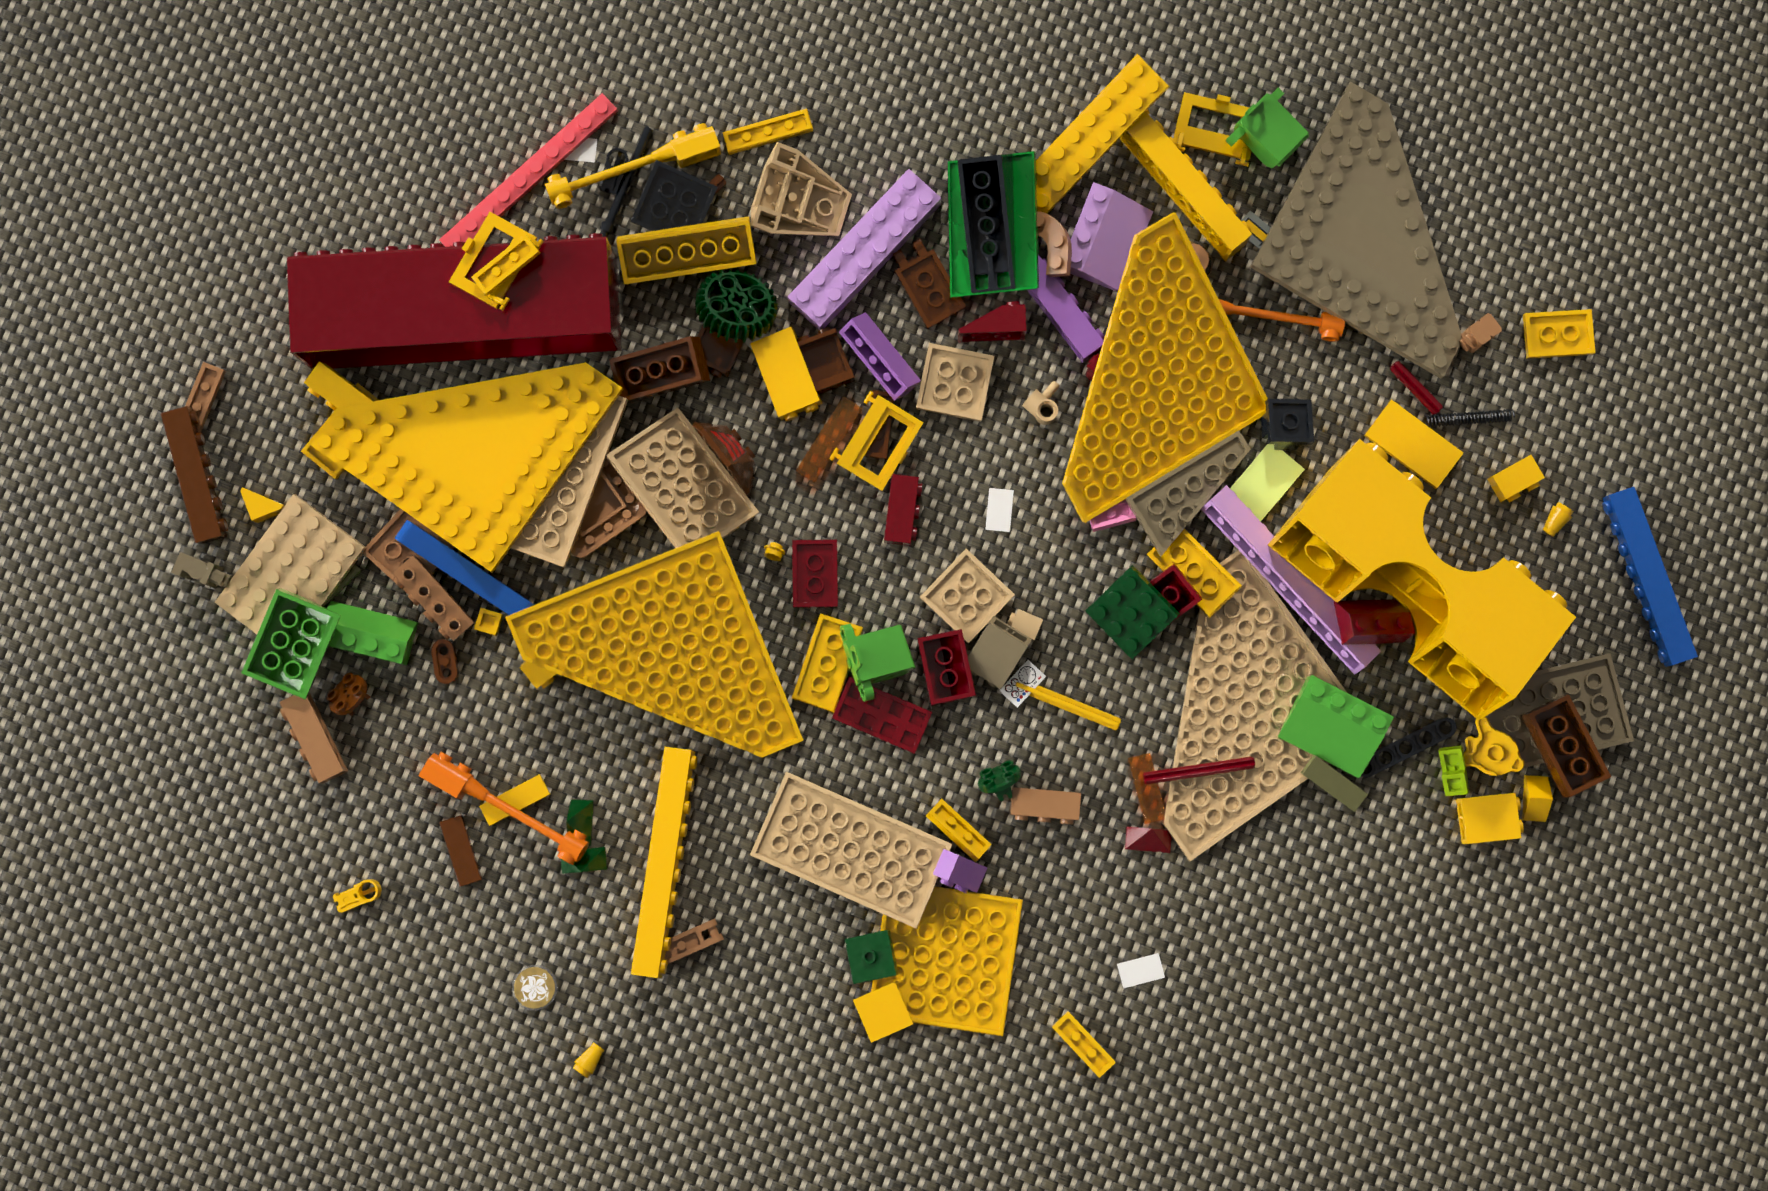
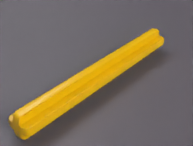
M1016 682V687L1031 692L1029 696L1110 729L1117 730L1121 723L1119 717L1038 685L1034 689Z

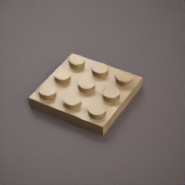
M929 343L916 409L981 422L994 356Z
M965 549L920 596V599L954 631L962 629L964 640L969 644L1015 594L970 551Z

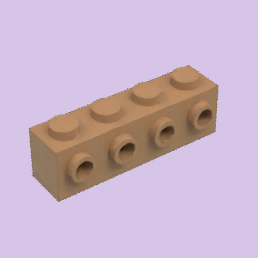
M415 555L410 557L392 573L395 576L393 581L399 588L403 589L405 587L410 592V595H408L409 599L416 606L420 604L426 610L423 612L426 618L431 623L437 622L441 627L438 631L445 639L451 638L454 641L474 623L473 619Z
M310 691L306 699L293 695L279 702L282 707L280 709L282 717L285 721L288 720L292 727L289 729L291 736L295 741L298 740L301 749H299L304 761L308 760L311 766L309 772L313 780L325 784L348 772Z

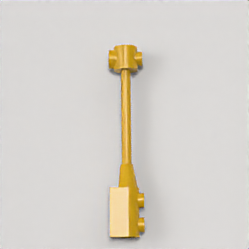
M705 123L696 125L694 127L695 132L687 135L684 130L678 131L673 134V140H670L669 143L655 150L650 155L569 183L567 178H561L560 174L551 175L548 177L549 183L545 184L552 205L555 204L557 209L566 208L573 203L571 191L655 163L656 160L662 163L677 160L681 169L721 155V148L712 126L707 128Z

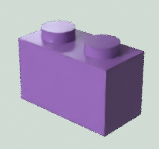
M943 849L933 875L940 877V883L949 887H953L956 884L954 888L966 894L968 890L977 893L987 867Z

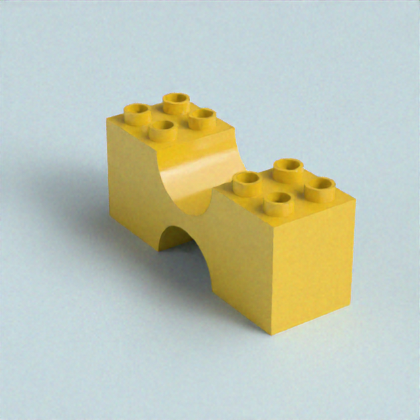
M1359 439L1326 472L1267 545L1337 603L1347 594L1360 589H1375L1396 598L1410 611L1415 627L1416 642L1408 662L1477 720H1480L1517 697L1576 616L1566 609L1567 602L1561 595L1551 590L1544 591L1531 580L1530 571L1520 562L1508 561L1503 557L1489 569L1469 572L1456 569L1442 561L1431 549L1424 533L1423 517L1431 497L1423 491V483L1415 475L1409 472L1401 473L1387 462L1388 455L1380 446L1374 443H1364Z

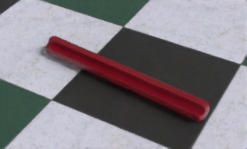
M1245 757L1144 772L1143 781L1147 785L1254 769L1255 760L1254 757Z

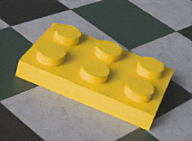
M1592 309L1523 314L1526 359L1593 355L1596 353Z

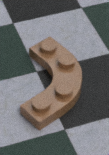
M1037 211L1038 236L1044 239L1048 251L1046 275L1049 277L1070 276L1072 245L1067 230L1051 215Z

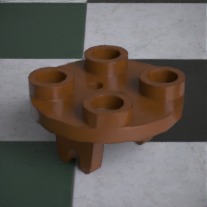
M347 673L342 681L328 692L326 699L329 701V707L333 713L353 716L355 714L353 710L360 705L364 698L368 700L371 696L367 694V683L364 678Z

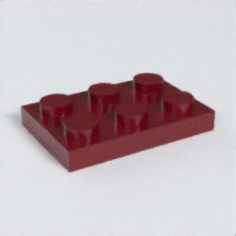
M837 539L792 540L793 608L838 607Z

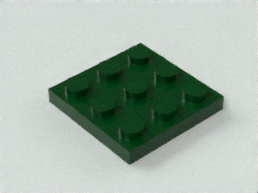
M1133 565L1085 610L1131 659L1180 614Z

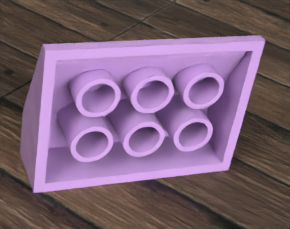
M1093 182L1071 237L1072 258L1070 274L1118 292L1134 235L1147 228L1153 211L1113 189Z

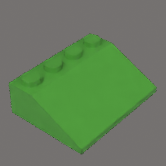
M282 588L276 589L241 673L306 699L341 615Z
M1310 675L1306 678L1277 737L1359 779L1383 740L1394 716Z

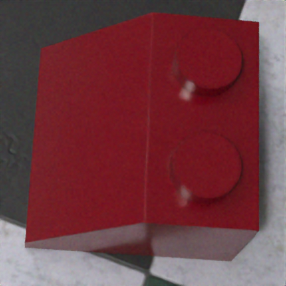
M1175 563L1149 581L1180 613L1174 620L1203 599Z

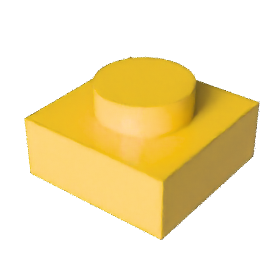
M480 608L474 629L497 636L503 614Z

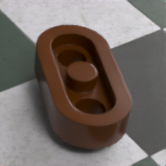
M440 639L433 644L431 649L435 677L440 683L452 684L459 675L455 646L448 640ZM443 647H447L448 653L446 655L441 654V649ZM446 669L451 670V675L449 677L444 676V671Z

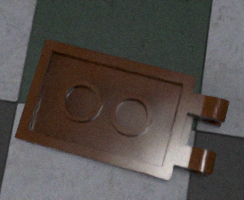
M918 239L912 243V247L917 254L915 257L907 261L900 249L893 253V258L900 267L895 270V274L926 328L929 329L965 309L966 305L961 296L950 297L949 275L934 249L927 252L921 239Z

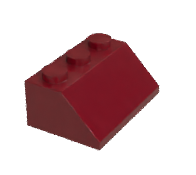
M1396 599L1339 601L1338 603L1334 601L1342 645L1403 643L1415 634L1410 611Z
M962 629L917 638L931 706L976 696Z

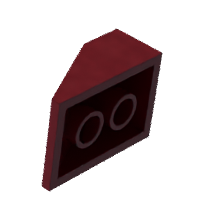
M1018 301L1007 302V305H1002L959 328L958 342L1024 340L1026 335L1025 304H1020Z

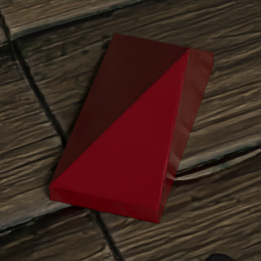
M1126 826L1125 849L1170 853L1172 836L1168 830Z

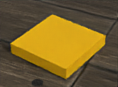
M895 981L853 999L871 1043L913 1025Z

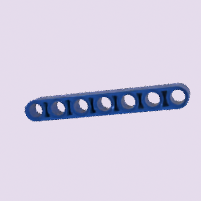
M406 520L395 536L397 541L508 615L535 605L409 520Z

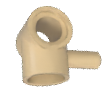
M1053 381L1043 393L1036 389L1022 405L1042 425L1053 423L1058 414L1057 404L1049 399L1059 388V384L1056 381ZM1043 407H1048L1052 410V415L1044 417L1040 410Z

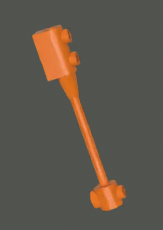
M1219 299L1226 315L1236 314L1319 327L1318 333L1321 334V339L1325 341H1339V337H1342L1345 321L1327 312H1322L1321 317L1318 318L1237 306Z
M440 752L439 755L433 753L419 773V777L455 798L462 800L464 795L468 794L478 800L486 801L559 843L557 849L559 854L557 857L571 865L575 861L579 862L589 846V842L585 841L587 836L576 829L574 833L568 831L563 836L492 795L490 791L470 774L471 768L462 763H459L458 766L451 763L452 757L443 752Z

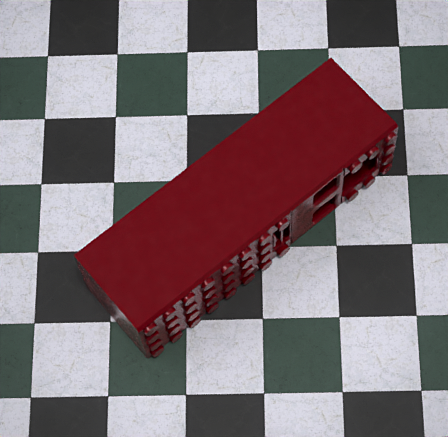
M601 233L589 234V238H580V235H567L566 239L557 240L556 236H546L539 248L540 254L517 273L503 297V300L506 297L510 300L502 311L499 309L500 304L496 309L449 283L466 253L462 250L465 242H454L453 246L444 247V244L441 243L430 244V248H421V245H408L407 249L399 250L397 246H387L385 251H376L375 248L367 247L362 248V252L354 253L352 249H341L339 254H330V251L327 250L317 251V255H308L307 252H295L294 256L287 257L290 353L313 370L319 361L326 363L333 369L622 351L617 257L607 237H603ZM510 243L484 244L465 278L475 283L471 277L508 248Z

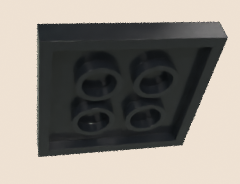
M656 160L631 222L650 231L702 224L718 187Z

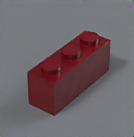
M892 474L884 543L911 546V541H916L917 528L913 527L914 519L919 518L920 506L916 505V498L921 497L923 486L922 483H918L919 477Z

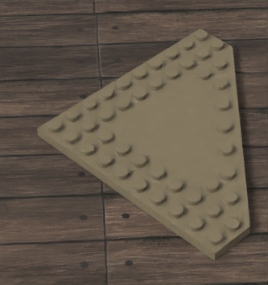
M1350 82L1250 268L1325 312L1344 320L1349 326L1441 379L1445 376L1461 345L1459 342L1462 339L1461 331L1389 104Z

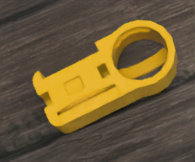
M367 879L340 894L335 893L333 899L334 902L339 904L337 906L338 912L342 913L377 900L381 895L382 889L378 881ZM365 883H372L374 887L362 891ZM376 891L374 897H372L371 899H367L364 896Z

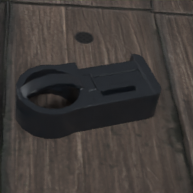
M621 148L610 150L604 167L610 169L618 166L622 154H624L625 163L629 161L627 153ZM618 152L614 166H611L610 155ZM624 173L601 181L600 185L602 186L598 185L599 190L616 195Z

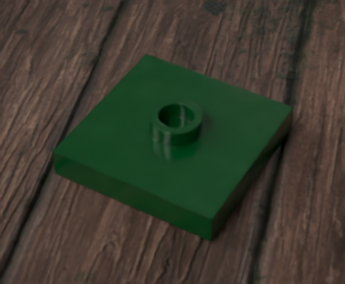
M890 930L845 939L853 984L898 975Z

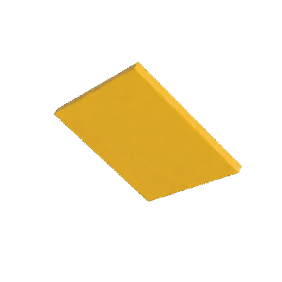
M935 886L917 929L883 914L880 931L890 930L898 975L873 980L871 992L895 981L913 1023L1003 1036L1023 900L969 891L966 894L956 889Z

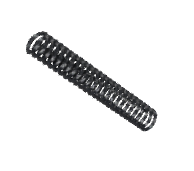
M1504 409L1503 411L1450 413V415L1448 413L1443 415L1433 414L1432 416L1425 415L1424 420L1427 417V426L1430 427L1431 418L1432 428L1433 426L1437 427V417L1439 427L1441 425L1444 426V424L1446 427L1448 424L1449 426H1454L1455 424L1458 426V424L1462 425V422L1463 425H1469V421L1472 425L1473 423L1476 424V419L1477 424H1483V422L1485 424L1487 422L1494 423V421L1495 423H1500L1501 420L1504 423V421L1508 422V419L1511 422V411L1514 418L1515 412L1513 409Z

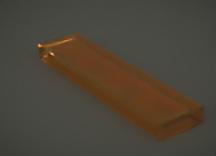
M843 396L796 469V472L815 483L830 461L829 458L833 451L839 447L862 411V407Z

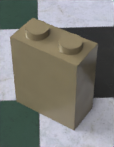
M993 616L968 656L971 674L979 675L990 686L1002 689L1032 639Z

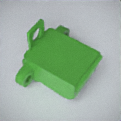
M1279 87L1272 94L1266 93L1256 104H1253L1236 123L1234 132L1225 140L1231 147L1239 139L1242 140L1256 157L1270 168L1276 165L1280 167L1309 137V132L1278 102L1284 94Z
M851 624L840 626L842 645L847 657L846 662L864 702L874 699L873 683L903 676L916 668L901 625L855 636Z

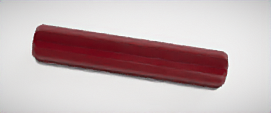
M1396 361L1390 367V371L1432 414L1436 415L1443 408L1441 403L1400 361Z

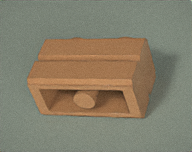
M1487 313L1461 334L1460 346L1466 352L1474 353L1502 331L1501 326L1491 314Z

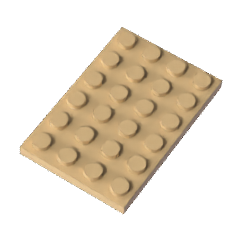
M676 408L606 456V459L675 548L717 531L720 532L722 539H724L759 513L679 408Z
M293 494L227 584V587L216 599L215 603L254 633L258 634L276 589L282 588L320 606H324L367 547L299 496Z

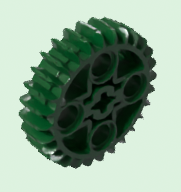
M728 268L726 273L719 270L718 275L713 272L711 277H706L704 282H701L695 301L696 315H699V322H704V328L710 327V334L718 333V338L721 335L726 337V341L729 338H733L735 343L738 339H742L743 343H745L746 339L749 338L753 342L755 336L761 338L763 334H767L769 329L772 328L777 315V296L774 295V289H769V283H762L763 277L755 278V273L748 275L747 270L744 273H740L738 268L735 272H731L730 268ZM711 294H715L714 297L709 298ZM764 312L762 317H758V314Z

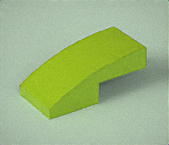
M1462 745L1439 748L1438 752L1442 767L1441 777L1445 796L1469 794Z

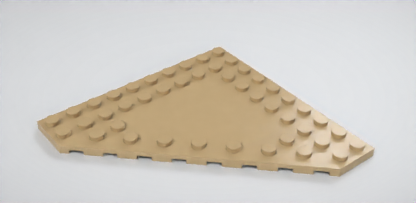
M1239 550L1220 562V564L1242 585V588L1211 618L1199 608L1172 768L1245 757H1254L1255 768L1170 781L1163 825L1189 861H1192L1308 779L1301 774V771L1313 755L1277 737L1306 678L1313 675L1346 692L1269 582Z

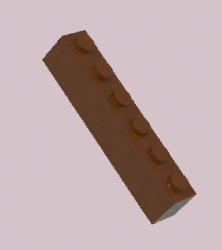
M185 406L161 413L195 543L203 544L227 537L228 524L226 519L222 518L220 511L223 509L222 502L215 493L214 488H217L215 477L210 474V458L204 452L203 445H205V439L202 432H198L197 424L199 423L197 412Z

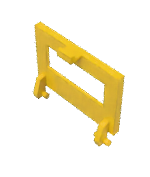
M1184 92L1173 137L1179 146L1178 149L1184 152L1185 147L1181 146L1237 158L1235 164L1248 167L1249 162H1245V160L1249 161L1251 150L1242 140L1239 139L1231 147L1225 141L1229 135L1188 126L1192 106L1241 118L1250 107L1230 103L1231 97L1218 94L1215 100Z
M489 212L474 239L468 237L462 247V250L466 253L449 283L496 309L500 304L499 309L503 311L510 300L508 297L503 300V297L517 273L488 296L482 292L476 283L465 278L494 227L513 237L510 245L526 234L539 250L544 240L539 239L537 241L538 238Z
M870 391L863 402L865 404H868L869 401L873 403L842 455L838 454L840 449L835 448L829 459L833 461L834 458H837L838 462L836 464L883 491L898 464H902L908 454L906 451L924 422L879 395L874 399L872 397L874 393ZM890 415L908 427L879 475H876L859 463Z

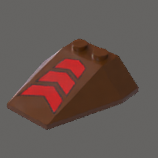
M699 422L692 424L749 498L752 494L755 472L753 458L756 457L748 446L744 448L739 441L742 438L735 429L730 431L727 426Z

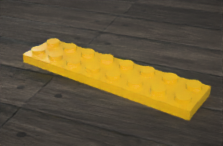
M1139 54L1119 72L1036 160L1037 211L1048 214L1170 87Z

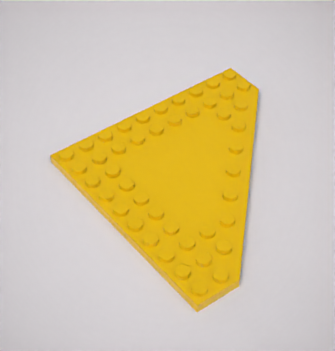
M1176 213L1169 214L1135 234L1062 482L1078 515L1084 523L1258 420L1266 413L1265 401L1268 398Z
M586 362L336 408L310 445L493 573L619 397L623 388Z
M719 531L505 617L524 661L570 678L580 684L631 703L641 709L692 728L695 731L748 751L761 758L804 741Z

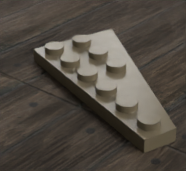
M1240 431L1235 432L1125 499L1160 557L1251 450Z

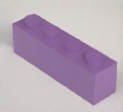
M866 312L852 318L839 331L841 336L894 401L907 395L921 381Z

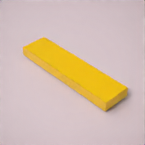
M803 109L722 133L728 154L731 155L812 132L813 127L808 110Z

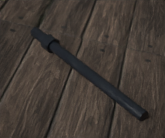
M644 128L631 161L642 158L653 132L651 128ZM636 169L626 172L606 220L602 221L599 228L603 237L608 238L614 230V221Z

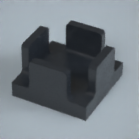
M1267 399L1265 401L1266 413L1261 417L1262 438H1268V444H1275L1274 450H1296L1300 445H1312L1314 443L1312 402L1310 399Z

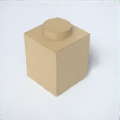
M1018 609L1016 614L1011 613L1007 624L1031 638V641L1034 642L1043 619Z

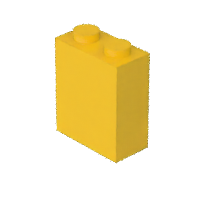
M1516 793L1456 799L1462 844L1521 838L1524 827L1522 820H1519L1518 811L1521 809L1519 797H1516Z

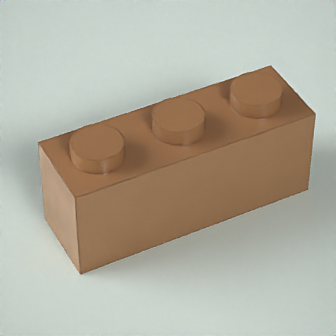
M1012 787L1013 797L1011 798L1010 815H1015L1014 820L1028 821V816L1037 817V822L1051 823V818L1060 819L1061 824H1073L1074 820H1079L1081 793Z

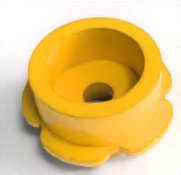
M775 542L764 546V549H766L764 556L773 561H781L785 551L782 549V545Z

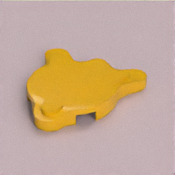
M1486 716L1480 720L1476 719L1475 724L1479 733L1478 737L1468 736L1465 739L1466 751L1464 758L1466 767L1478 768L1483 773L1491 776L1503 775L1511 771H1521L1525 766V762L1520 756L1516 741L1507 733L1496 730Z

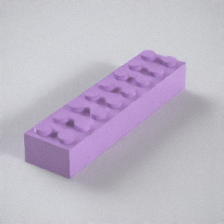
M908 169L788 295V302L818 330L824 329L889 261L893 253L897 252L940 207L941 197Z

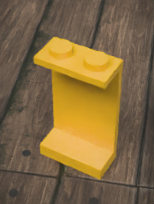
M792 327L750 343L778 418L781 420L785 419V421L797 418V414L806 411V413L813 412L819 409L818 405L823 404L822 400L818 397L796 340L795 330Z

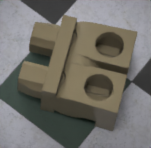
M182 552L179 553L171 571L175 575L189 580L191 578L199 580V583L216 588L217 585L226 588L233 576L223 572L224 567L211 562L207 563Z

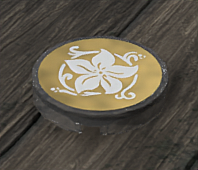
M543 965L524 967L516 974L512 983L514 999L521 1007L527 1010L538 1011L548 1007L558 993L556 976L549 968Z

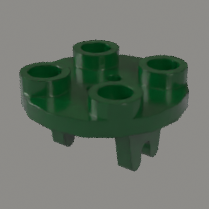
M1012 760L1005 761L993 769L985 768L980 772L981 777L978 780V787L981 792L995 793L1002 802L1004 801V794H1007L1008 798L1013 797L1011 786L1021 778V770Z

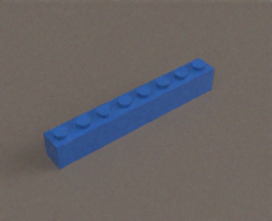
M1635 487L1604 497V502L1602 503L1603 510L1609 515L1611 531L1614 536H1617L1619 541V553L1625 558L1627 574L1633 579L1635 584L1634 593L1637 599H1640L1643 606L1642 615L1651 627L1649 632L1652 640L1658 646L1657 654L1659 660L1667 667L1698 657Z

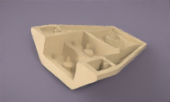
M777 142L763 168L752 203L751 227L770 234L839 236L852 194L799 150Z

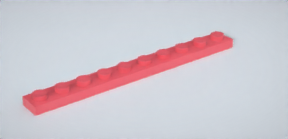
M603 93L599 95L440 238L439 241L445 247L453 246L454 242H466L468 237L474 239L489 212L499 217L506 213L618 112L617 108Z

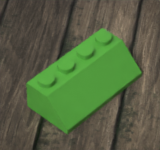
M334 601L330 602L327 609L341 616L328 645L329 647L407 666L418 622Z

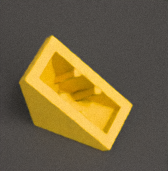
M243 487L240 491L249 516L256 523L277 516L285 506Z
M1524 775L1522 820L1546 822L1553 801L1549 779L1546 776Z

